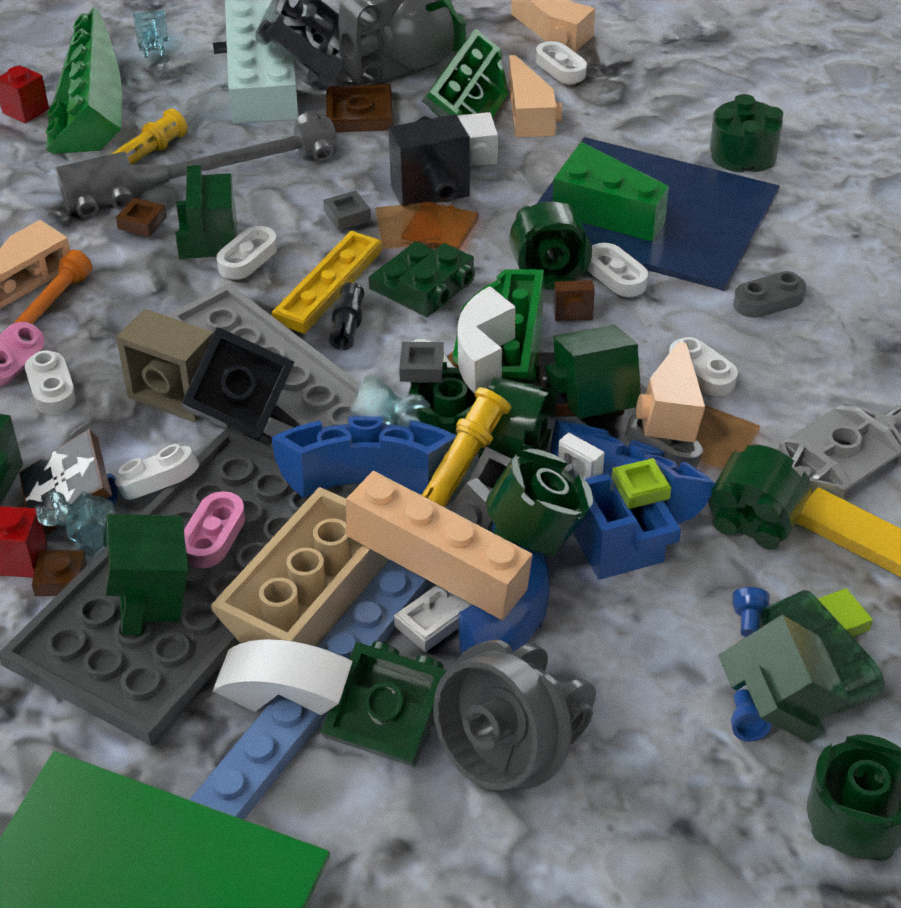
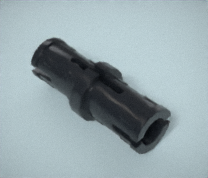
M351 282L344 284L341 287L339 303L333 308L332 321L334 324L329 336V342L332 347L338 350L341 339H345L343 350H348L353 346L356 328L361 325L363 313L360 308L365 291L358 283H355L353 293H350Z

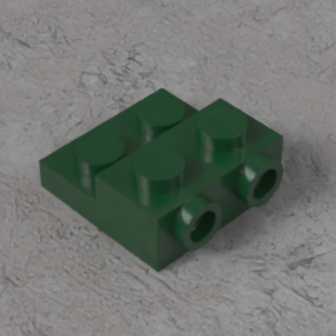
M415 241L368 277L369 289L428 318L437 309L445 306L463 288L468 287L472 283L475 276L474 256L446 243H443L434 250Z
M374 641L371 646L356 642L349 658L353 662L339 704L328 711L320 733L324 738L416 767L430 726H435L433 712L435 692L439 681L447 670L444 669V664L436 659L418 655L416 660L399 655L398 649L383 642Z

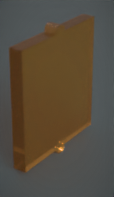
M424 201L401 234V241L408 243L417 241L434 249L446 243L460 249L478 221L479 213L455 208L454 205L445 206Z
M433 202L402 205L401 203V205L375 207L383 249L408 247L415 241L424 245L442 243Z
M705 405L696 440L703 448L700 461L723 469L732 452L737 450V453L744 451L747 445H751L760 431V425Z

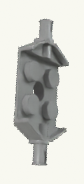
M843 403L780 442L778 450L787 454L795 461L792 468L800 476H802L804 471L808 475L812 486L810 496L820 487L844 500L845 491L896 458L897 464L901 465V436L896 427L901 425V406H897L885 415L880 411L876 413L849 403ZM850 442L852 445H841L839 443Z

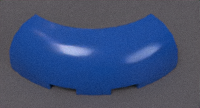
M383 416L348 417V424L322 427L321 421H315L286 430L272 437V446L275 461L282 476L290 487L303 498L313 494L319 487L327 489L340 485L362 483L372 471L422 494L457 435L435 426L412 420L409 422V427L383 424Z
M557 419L555 421L550 448L551 454L558 456L559 440L569 432L604 451L603 474L608 473L610 478L612 477V468L654 458L671 487L670 499L664 500V503L677 524L694 518L706 506L712 494L710 491L715 482L689 463L681 462L680 467H677L674 461L663 457L665 451L651 445L632 440L630 445L627 446L621 440L608 436V431Z
M493 523L492 533H494V529H495V527H496V525H495L494 523ZM517 544V546L532 553L528 588L503 621L475 605H471L459 612V649L462 653L476 644L489 640H501L509 644L512 652L526 645L537 628H541L547 613L550 596L549 569L544 554Z

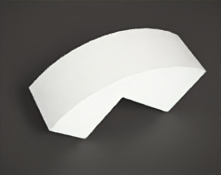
M490 286L479 292L467 303L458 320L459 370L464 382L474 393L479 387H489L493 377L502 379V348L500 346L515 339V306Z
M271 639L248 641L228 650L213 692L253 712H256L279 694L319 715H323L339 704L353 661L331 651L293 641Z

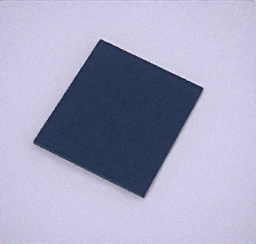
M584 137L581 142L669 186L666 220L653 242L582 223L591 245L593 246L598 243L614 244L638 261L648 271L725 291L775 200L780 185ZM553 181L536 204L552 202Z

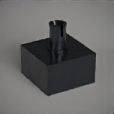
M456 114L388 127L391 188L402 209L438 202H449L453 199L470 196V136Z
M216 327L181 403L182 409L219 426L229 428L260 441L265 426L272 415L295 362L222 328Z

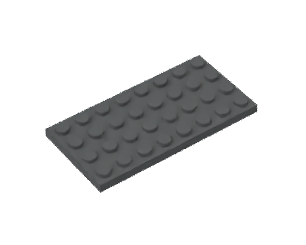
M226 428L197 457L199 467L190 477L166 487L139 514L182 516L185 529L201 501L212 493L231 492L238 495L243 501L245 523L225 558L217 565L209 568H195L188 565V576L179 622H143L141 635H121L119 596H106L108 555L107 547H105L0 651L1 666L150 746L156 741L223 665L228 650L241 644L214 614L211 604L311 496L303 498L290 487L275 461L273 447L229 428ZM346 484L325 490L347 498L359 485Z

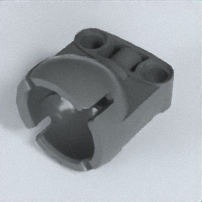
M342 0L339 7V38L341 60L344 61L342 65L344 73L358 85L381 84L415 70H422L439 64L450 54L453 48L454 30L449 9L443 7L431 12L426 10V6L439 3L441 0Z

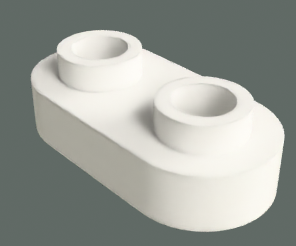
M547 41L536 47V63L562 84L572 86L585 79L586 61L563 43Z
M253 226L241 232L217 254V265L220 275L234 281L245 279L276 253L277 239L275 231L266 226Z
M598 243L592 246V259L587 270L599 281L624 298L638 296L646 290L648 271L643 265L614 244Z
M693 337L678 339L670 345L669 353L678 342L687 343L700 391L710 396H725L734 391L738 371L736 366Z
M47 350L39 351L31 356L25 363V371L36 408L40 412L49 415L61 414L71 409L76 402V395L64 357L57 352Z
M178 444L169 445L155 456L144 460L135 458L124 463L118 470L119 474L115 479V484L124 499H135L187 479L198 469L199 461L191 447L179 446Z

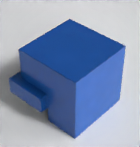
M608 473L586 478L585 480L592 491L593 504L574 530L573 535L598 580L663 563L666 545L679 542L681 534L679 525L664 501L628 509Z

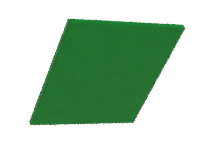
M53 750L0 837V908H306L331 855L326 849Z

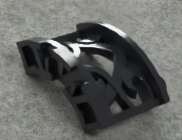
M289 0L271 1L256 30L255 40L262 46L273 41L309 69L307 79L319 90L328 89L344 64V61L336 56L340 51L339 14L322 0H299L294 8L290 6ZM303 4H305V5L307 6V11H306V15H305V16H302L303 11H304ZM315 14L320 16L322 19L314 18ZM294 30L301 31V34L299 35Z

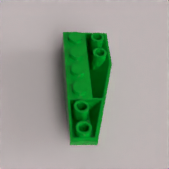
M95 7L87 15L82 13L73 24L74 31L55 96L47 112L49 121L45 131L47 134L46 150L50 153L100 151L122 127V86L118 63L100 11Z

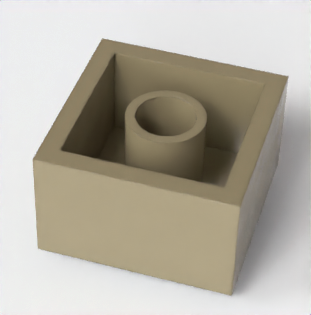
M144 308L116 336L128 398L196 422L200 417L182 409L181 403L213 336V332Z

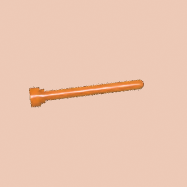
M69 250L59 261V274L14 323L27 322L34 324L69 284L82 282L93 269L90 259L81 251Z

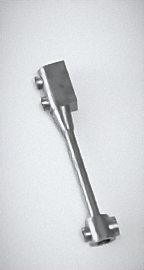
M311 111L303 113L297 118L294 126V136L171 165H130L124 151L56 167L60 193L68 214L78 212L79 216L88 218L94 216L101 206L113 204L116 209H124L133 198H138L139 195L169 182L170 179L186 176L187 166L201 165L203 172L298 149L302 158L314 156L316 161L323 162L332 157L333 151L337 150L338 143L331 119L329 117L321 119L318 113Z

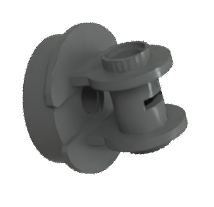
M501 640L484 641L467 649L458 658L455 665L439 681L434 697L435 727L441 745L451 762L473 783L487 789L499 791L511 788L530 789L547 782L559 772L567 758L570 745L577 741L587 729L593 715L592 708L596 697L595 687L582 678L573 680L566 686L561 684L545 672L548 663L547 652L535 643L526 644L512 652L510 645Z

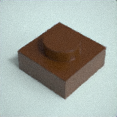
M133 198L116 216L117 228L150 237L166 219V208L162 204Z
M593 280L557 281L554 283L553 314L555 321L593 320L595 294Z
M84 550L39 551L31 584L34 595L57 596L86 567L87 560Z

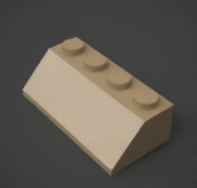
M319 487L211 604L212 611L240 643L271 639L293 641L317 647L389 559L346 536V498Z

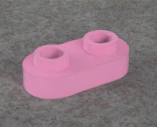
M17 322L10 325L0 334V360L3 362V364H0V386L7 385L25 370L26 361L35 353L42 351L44 336L33 324ZM20 337H24L29 341H24Z
M225 491L215 492L201 501L184 529L188 565L195 568H209L217 565L225 558L245 523L244 504L238 495Z

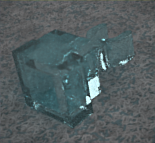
M165 11L133 13L139 51H143L145 58H148V53L153 50L159 51L160 56L163 57L165 55L164 42L169 41Z
M364 375L350 414L353 416H383V424L398 425L399 420L402 419L409 425L410 420L420 422L415 416H412L413 410L418 407L429 408L430 404L418 394L399 398L379 377Z
M50 491L51 506L54 508L47 509L37 505L35 509L38 521L46 526L66 525L68 538L75 541L77 550H84L85 555L93 557L103 546L106 514H115L112 501L83 491L72 503H69L62 493Z

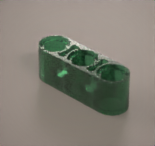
M802 590L762 609L761 621L763 626L780 615H784L820 636L850 700L849 704L835 712H845L882 694L885 682L876 662L810 591Z

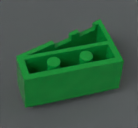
M580 142L553 179L552 202L570 205L582 223L653 242L666 220L669 186Z

